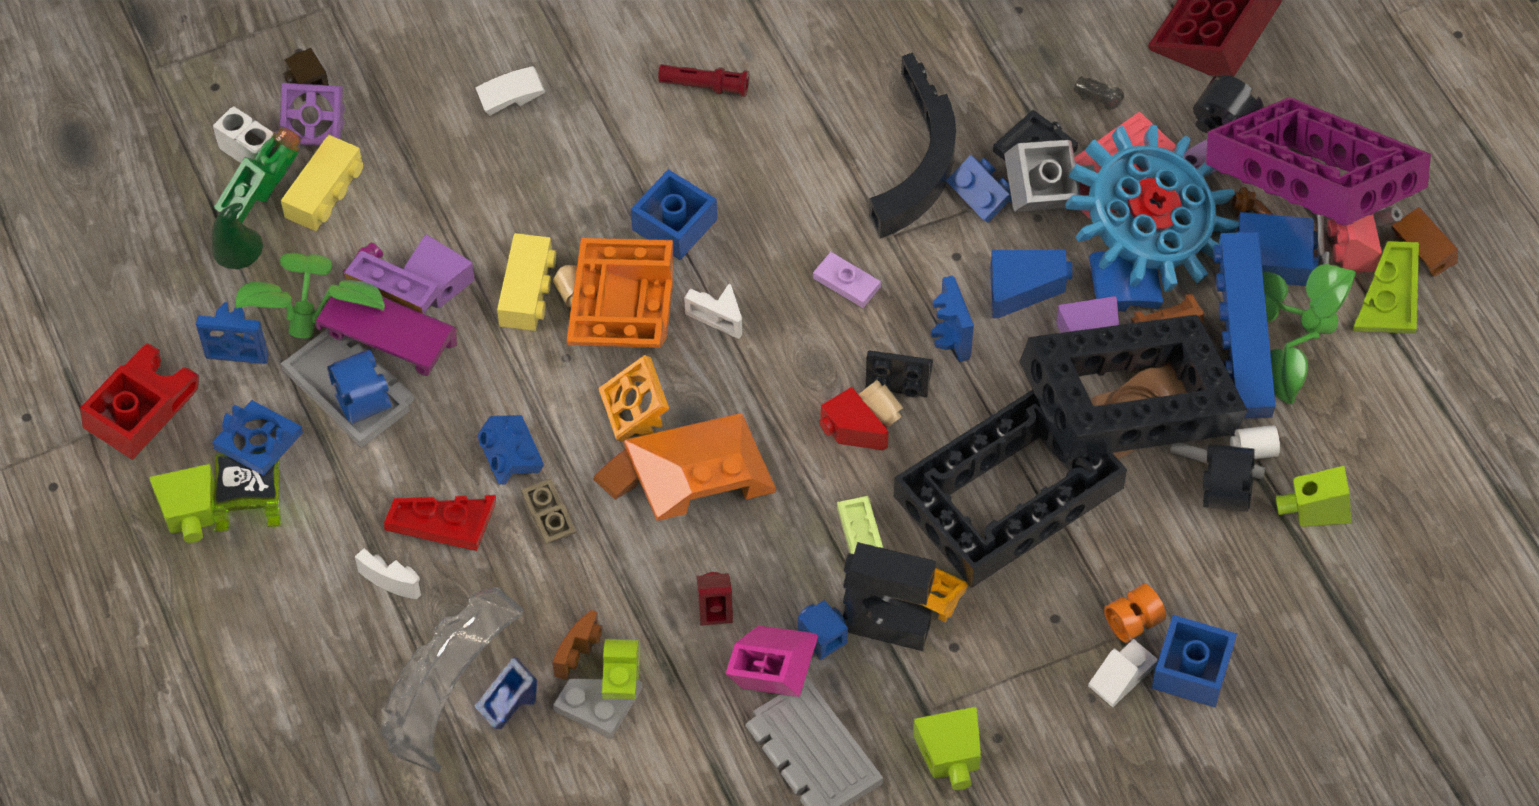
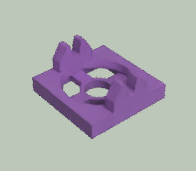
M282 83L279 137L288 141L289 144L321 145L328 134L341 140V130H343L345 123L343 119L345 106L342 103L343 86ZM306 93V104L302 105L300 109H293L295 98ZM316 93L321 94L329 101L333 111L321 110L316 104ZM307 106L315 107L319 114L317 121L312 124L305 122L302 117V112ZM293 118L299 119L305 125V136L294 130L292 126ZM321 120L333 121L325 133L315 137V126Z

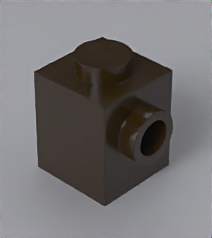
M312 48L294 53L292 56L284 59L286 72L283 73L286 83L329 86L327 73ZM306 93L300 95L303 102L306 101Z

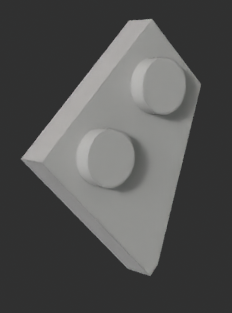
M569 679L553 704L554 711L612 739L635 700L602 699L603 679ZM637 680L636 699L643 689V684L639 680Z

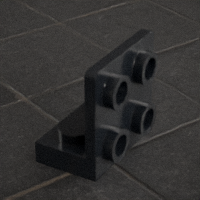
M869 350L866 357L865 389L878 380L882 386L885 384L893 393L904 394L908 397H927L933 359Z

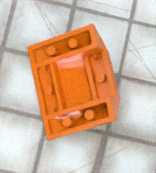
M581 238L566 341L567 345L660 348L667 339L672 302L673 240Z
M742 413L624 440L625 448L656 521L687 514L689 503L692 499L741 488L746 500L776 492V487Z

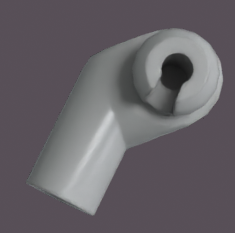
M1396 206L1388 209L1383 208L1373 214L1376 226H1385L1402 219V212Z

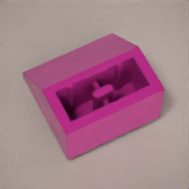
M758 625L735 643L725 674L742 689L800 697L818 635L816 633Z

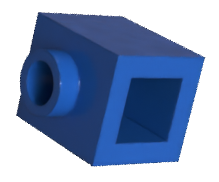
M823 600L817 605L811 604L801 611L798 616V631L816 633L818 635L814 652L820 660L847 644L848 628L845 625L844 617L836 607L831 608Z

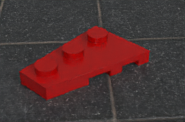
M485 495V499L467 500V496H455V500L437 501L434 497L394 498L384 521L385 531L477 551L495 508L496 495Z

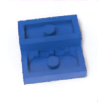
M1106 251L1094 252L1089 255L1096 299L1116 296L1118 311L1123 312L1130 305L1158 309L1163 304L1157 269L1146 268L1143 279L1136 287L1130 285L1133 263L1118 255L1111 265L1101 269L1098 265Z

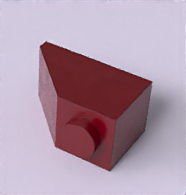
M709 572L696 576L700 626L733 623L732 588L729 573Z

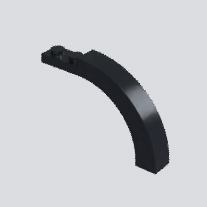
M913 53L902 56L901 75L925 120L930 143L922 162L905 181L885 193L869 198V217L880 239L909 226L931 208L947 184L946 180L951 175L954 163L956 124L951 102L947 94L938 96L935 86L933 84L929 85L926 69L922 62L918 63Z

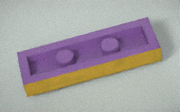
M364 251L359 252L344 272L346 280L370 283L379 289L383 297L423 314L440 293L438 284Z

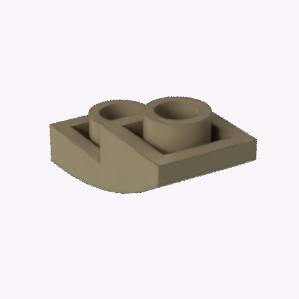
M551 478L521 490V495L546 545L576 533L564 503H561Z

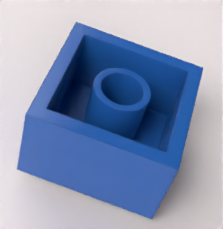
M669 169L631 208L632 230L647 240H673V256L679 260L685 256L717 221V199Z
M1172 615L1155 669L1151 689L1216 708L1237 633Z

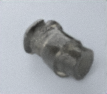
M1084 76L1078 78L1073 89L1082 100L1103 104L1107 110L1120 107L1124 99L1122 89L1118 87L1109 88L1108 84Z

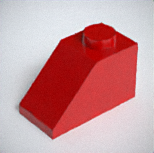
M852 387L821 405L820 426L824 433L828 436L832 435L838 444L882 451L888 448L889 431Z

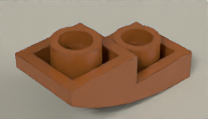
M626 448L610 460L593 478L615 500L637 487L639 482Z
M591 610L571 628L562 641L552 662L554 677L567 680L570 670L577 668L580 653L590 655L593 643H599L603 626L599 625L597 611Z

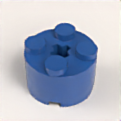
M370 350L357 353L327 366L331 385L334 384L337 392L335 394L346 419L351 424L392 407L386 393L389 391L387 382L382 373L377 375L374 369L377 365Z

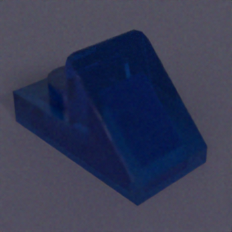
M513 657L474 707L494 729H502L521 705H534L536 702L537 679L517 657Z

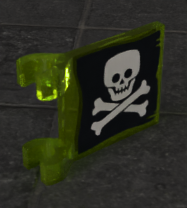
M263 450L261 452H253V454H261L266 452V450ZM215 454V505L213 507V520L216 522V532L229 531V511L265 508L267 526L280 527V459L263 476L224 454Z

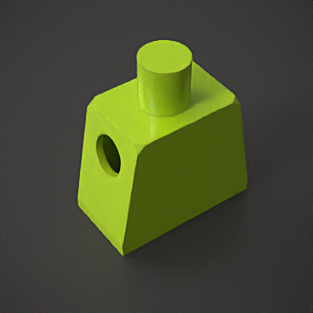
M210 464L151 476L150 482L169 532L173 534L182 532L183 539L187 543L200 541L203 538L201 527L210 526L215 523V479Z
M1344 466L1295 477L1293 479L1294 493L1275 496L1278 515L1297 512L1299 525L1302 527L1351 523L1350 492Z
M971 707L914 719V739L932 777L938 779L949 776L953 790H963L970 787L972 782L969 772L977 771L980 768L981 759L977 708Z

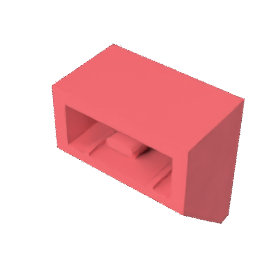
M1374 215L1363 217L1351 225H1340L1335 220L1328 219V236L1333 237L1335 243L1332 249L1334 262H1339V267L1354 270L1356 273L1375 272L1381 259L1382 251Z

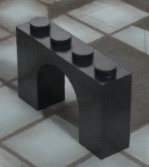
M857 542L854 554L848 553L844 566L846 576L843 588L846 590L843 598V604H845L843 617L844 620H847L848 633L923 651L931 625L932 610L918 604L927 605L935 577L936 561ZM898 599H902V600H906V601H910V602H914V603H909V602L901 601V600H898Z

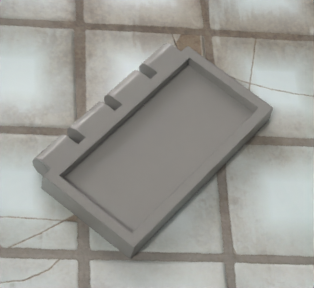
M327 328L281 363V367L362 448L410 411L409 404L414 401L415 396L401 382L396 383L397 378L378 362L376 363L377 367L374 369L377 375L382 373L387 382L389 391L386 393L392 407L353 424L348 422L335 396L337 392L334 384L331 385L327 366L357 353L367 351V349L361 343L357 344V340L345 335L342 340L332 338L329 335L330 329Z
M808 678L804 681L800 697L778 695L753 711V719L749 720L745 725L758 744H763L770 740L764 744L762 749L777 770L789 765L781 772V775L794 793L800 795L806 790L808 791L800 797V801L804 806H848L883 784L884 778Z

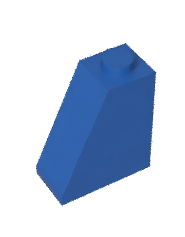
M1066 249L992 250L990 264L992 318H1001L1064 293L1066 281L1072 280V262L1066 261Z

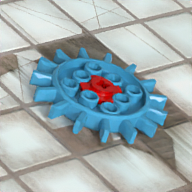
M1151 124L1145 132L1144 146H1133L1124 126L1117 127L1112 137L1119 152L1113 156L1094 139L1085 149V152L1102 168L1096 173L1076 164L1068 176L1090 186L1089 196L1071 195L1065 203L1066 209L1090 211L1093 223L1084 226L1075 236L1077 241L1089 240L1099 235L1110 249L1104 253L1098 266L1101 269H1105L1115 261L1118 255L1133 263V269L1130 274V285L1136 287L1143 279L1146 268L1159 269L1165 292H1170L1177 285L1174 267L1182 264L1196 284L1202 282L1208 275V272L1198 260L1196 254L1201 250L1214 259L1213 247L1218 245V243L1210 238L1212 232L1234 233L1238 228V221L1216 216L1215 207L1217 204L1229 202L1235 195L1234 190H1210L1204 178L1209 176L1214 168L1206 165V162H1204L1202 166L1196 169L1183 158L1189 148V137L1184 136L1176 144L1173 152L1158 147L1157 125ZM1133 164L1139 165L1143 172L1138 171ZM1160 179L1167 181L1170 187L1163 185ZM1122 186L1127 187L1132 195L1124 192ZM1186 194L1193 196L1196 202L1189 200ZM1110 209L1117 211L1121 218L1115 217ZM1175 217L1181 218L1185 225L1179 224ZM1137 225L1143 226L1147 233L1140 231ZM1164 240L1171 242L1174 248H1169L1164 243Z

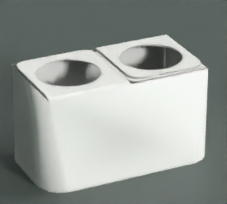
M234 106L213 125L219 149L240 163L244 157L255 159L263 144L272 135H276ZM242 126L238 130L231 131L234 127ZM250 131L263 139L264 142L256 146L249 145L245 141V135Z

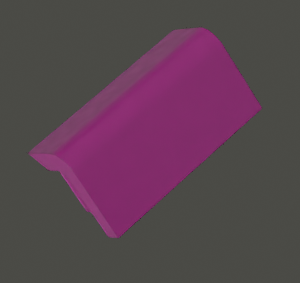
M330 297L316 320V328L318 330L326 327L330 329L329 335L336 340H342L345 335L416 365V371L423 376L430 374L445 347L450 349L457 346L456 327L382 297L385 304L384 311Z

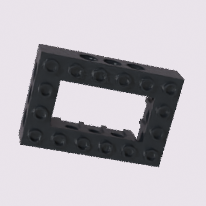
M1198 315L1029 337L1019 360L1066 460L1234 435L1248 411ZM1170 358L1177 371L1176 377L1182 381L1187 393L1093 406L1079 376L1092 374L1104 376L1107 372L1121 370L1132 372L1135 368L1150 366L1160 368Z
M1032 389L894 477L893 497L969 586L973 588L1124 489L1127 469L1113 453L1066 460ZM1040 438L1069 472L1066 473L1065 478L1051 487L1047 488L1045 486L1042 488L1039 495L1025 504L1019 503L1016 505L1014 511L999 521H991L985 528L983 539L971 525V519L968 516L964 517L951 502L952 497L950 495Z

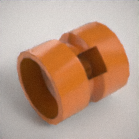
M1145 583L1128 592L1127 599L1120 597L1104 607V614L1110 628L1125 643L1141 635L1144 628L1151 629L1166 620L1167 616L1160 597L1153 588Z

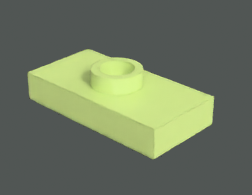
M864 496L837 502V510L849 552L854 554L857 542L883 548L869 497Z

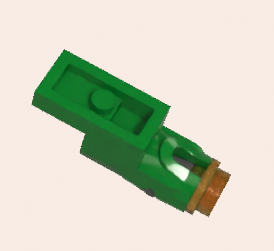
M283 126L280 127L279 131H274L271 138L263 144L255 159L244 157L214 208L221 212L227 206L242 203L243 208L238 213L237 219L240 223H243L256 200L262 202L269 200L276 186L291 168L293 161L301 148L299 143L302 138Z

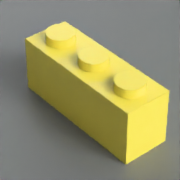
M328 134L281 199L284 217L313 231H317L322 222H326L329 219L336 202L344 198L348 185L353 178H357L362 172L363 162L360 148Z
M514 233L497 308L499 327L536 331L538 319H544L546 303L543 301L544 294H549L551 286V276L548 275L549 268L554 269L556 264V250H552L550 237Z

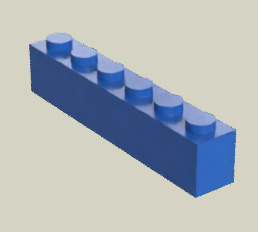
M1221 233L1218 245L1213 247L1214 263H1220V273L1216 274L1217 292H1222L1223 302H1219L1220 321H1225L1226 331H1222L1221 341L1222 349L1228 350L1229 359L1224 361V366L1248 410L1244 419L1270 418L1273 416L1276 405L1259 233Z

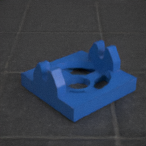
M952 275L942 279V293L933 300V308H940L936 316L939 319H943L944 322L938 323L931 330V337H942L935 340V348L944 350L954 348L959 362L969 360L971 357L974 324L957 281Z
M224 302L216 310L215 317L198 315L196 327L206 359L267 364L269 354L261 323L256 320H245V313L242 307L238 309L235 307L233 312H229L228 302ZM222 331L224 334L220 337L211 336L210 332ZM236 333H244V336L241 338Z
M251 400L245 408L235 404L232 406V416L228 413L224 415L223 431L212 443L215 450L264 476L301 436L303 431L302 426ZM255 419L267 421L262 428H255L253 430L244 426L247 422ZM275 429H276V439H274L273 437L270 436V434H271ZM236 434L245 438L246 445L241 451L234 443V436ZM258 434L267 437L266 442L261 445H252L249 442L253 436ZM263 450H266V452L261 454H253V452H261Z

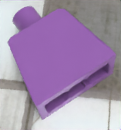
M427 234L423 237L403 268L439 285L440 293L431 304L436 308L442 307L475 279L471 261Z
M1116 296L1058 305L1056 324L1060 333L1119 325Z

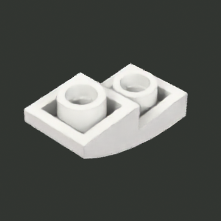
M534 66L504 74L476 87L484 110L489 116L514 102L522 106L545 93Z
M365 548L355 556L358 572L375 585L407 598L417 599L421 596L418 583L420 578L411 567L406 566L404 568L397 560L387 566L379 555L375 554L372 556Z

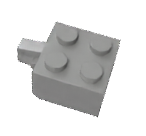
M1070 140L1017 143L1004 153L1014 212L1066 208L1065 203L1071 195H1080V182L1068 177L1070 171L1076 165ZM1081 165L1095 172L1094 165Z

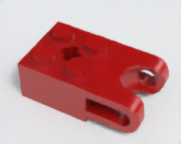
M149 343L141 347L124 366L120 365L80 407L82 427L132 460L194 395L199 386V374L189 368L183 367L172 376L156 374L161 363L160 350Z

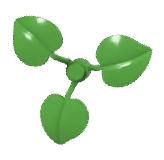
M294 252L283 254L280 258V265L292 272H305L301 301L296 302L295 306L292 307L291 296L288 292H281V288L278 285L266 282H250L239 289L235 302L236 309L246 306L265 308L286 307V319L290 320L288 333L297 338H310L313 336L314 324L331 296L339 300L358 303L383 311L385 307L382 295L376 286L362 281L343 280L339 282V286H330L316 311L314 305L307 302L310 273L327 275L332 270V262L323 255H305Z
M1331 264L1317 266L1309 275L1306 284L1307 295L1312 299L1309 303L1311 308L1308 310L1283 304L1282 302L1288 294L1286 282L1278 274L1262 272L1267 323L1274 321L1279 314V309L1302 315V326L1310 332L1305 336L1286 343L1284 350L1273 349L1270 352L1274 394L1282 401L1294 404L1296 395L1303 386L1308 372V361L1305 354L1300 349L1292 347L1310 339H1318L1319 333L1331 334L1337 329L1338 316L1336 312L1342 306L1351 289L1356 275L1354 270Z

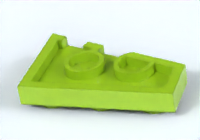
M1387 241L1369 291L1354 324L1353 331L1416 333L1419 242Z

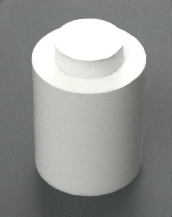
M1275 425L1236 429L1235 436L1230 437V446L1255 449V459L1279 456L1280 443Z

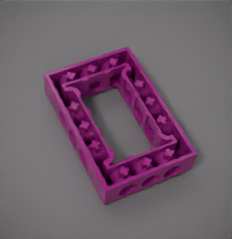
M1292 97L1285 98L1208 131L1206 165L1217 169L1222 174L1236 177L1245 184L1257 186L1268 194H1275L1287 199L1291 204L1310 209L1314 214L1324 215L1333 219L1340 225H1351L1363 217L1372 215L1376 211L1428 188L1430 153ZM1289 148H1293L1297 151H1300L1303 155L1289 150ZM1312 157L1324 161L1326 165L1312 160ZM1338 168L1348 171V173L1340 176Z

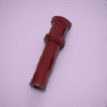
M661 64L658 79L659 83L713 89V92H716V94H721L724 91L740 93L741 97H746L750 73L746 70L742 73L725 71L722 67L716 68L715 71Z

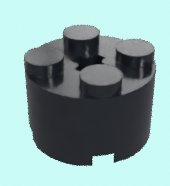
M1222 75L1220 79H1216L1215 76L1211 79L1193 107L1194 115L1197 118L1195 125L1200 131L1208 134L1210 130L1264 108L1263 102L1259 96L1255 99L1250 94L1253 89L1243 81L1229 75Z
M1209 444L1207 450L1208 471H1204L1203 490H1205L1203 507L1248 512L1253 489L1252 475L1255 466V449Z

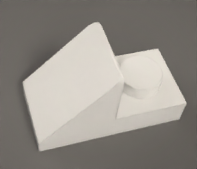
M728 284L718 301L707 293H699L693 289L688 291L684 297L685 315L740 339L742 336V317L731 284Z
M1133 639L1120 652L1113 649L1089 682L1088 687L1110 706L1114 707L1157 666L1158 659Z

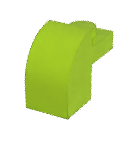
M605 639L602 699L636 700L640 668L639 640Z

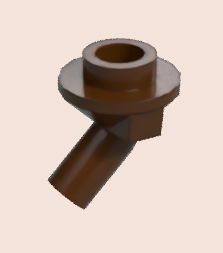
M1241 187L1239 192H1235L1232 199V209L1236 210L1238 217L1240 212L1249 213L1251 210L1256 214L1274 215L1261 201L1256 199L1255 192L1248 191L1246 187Z

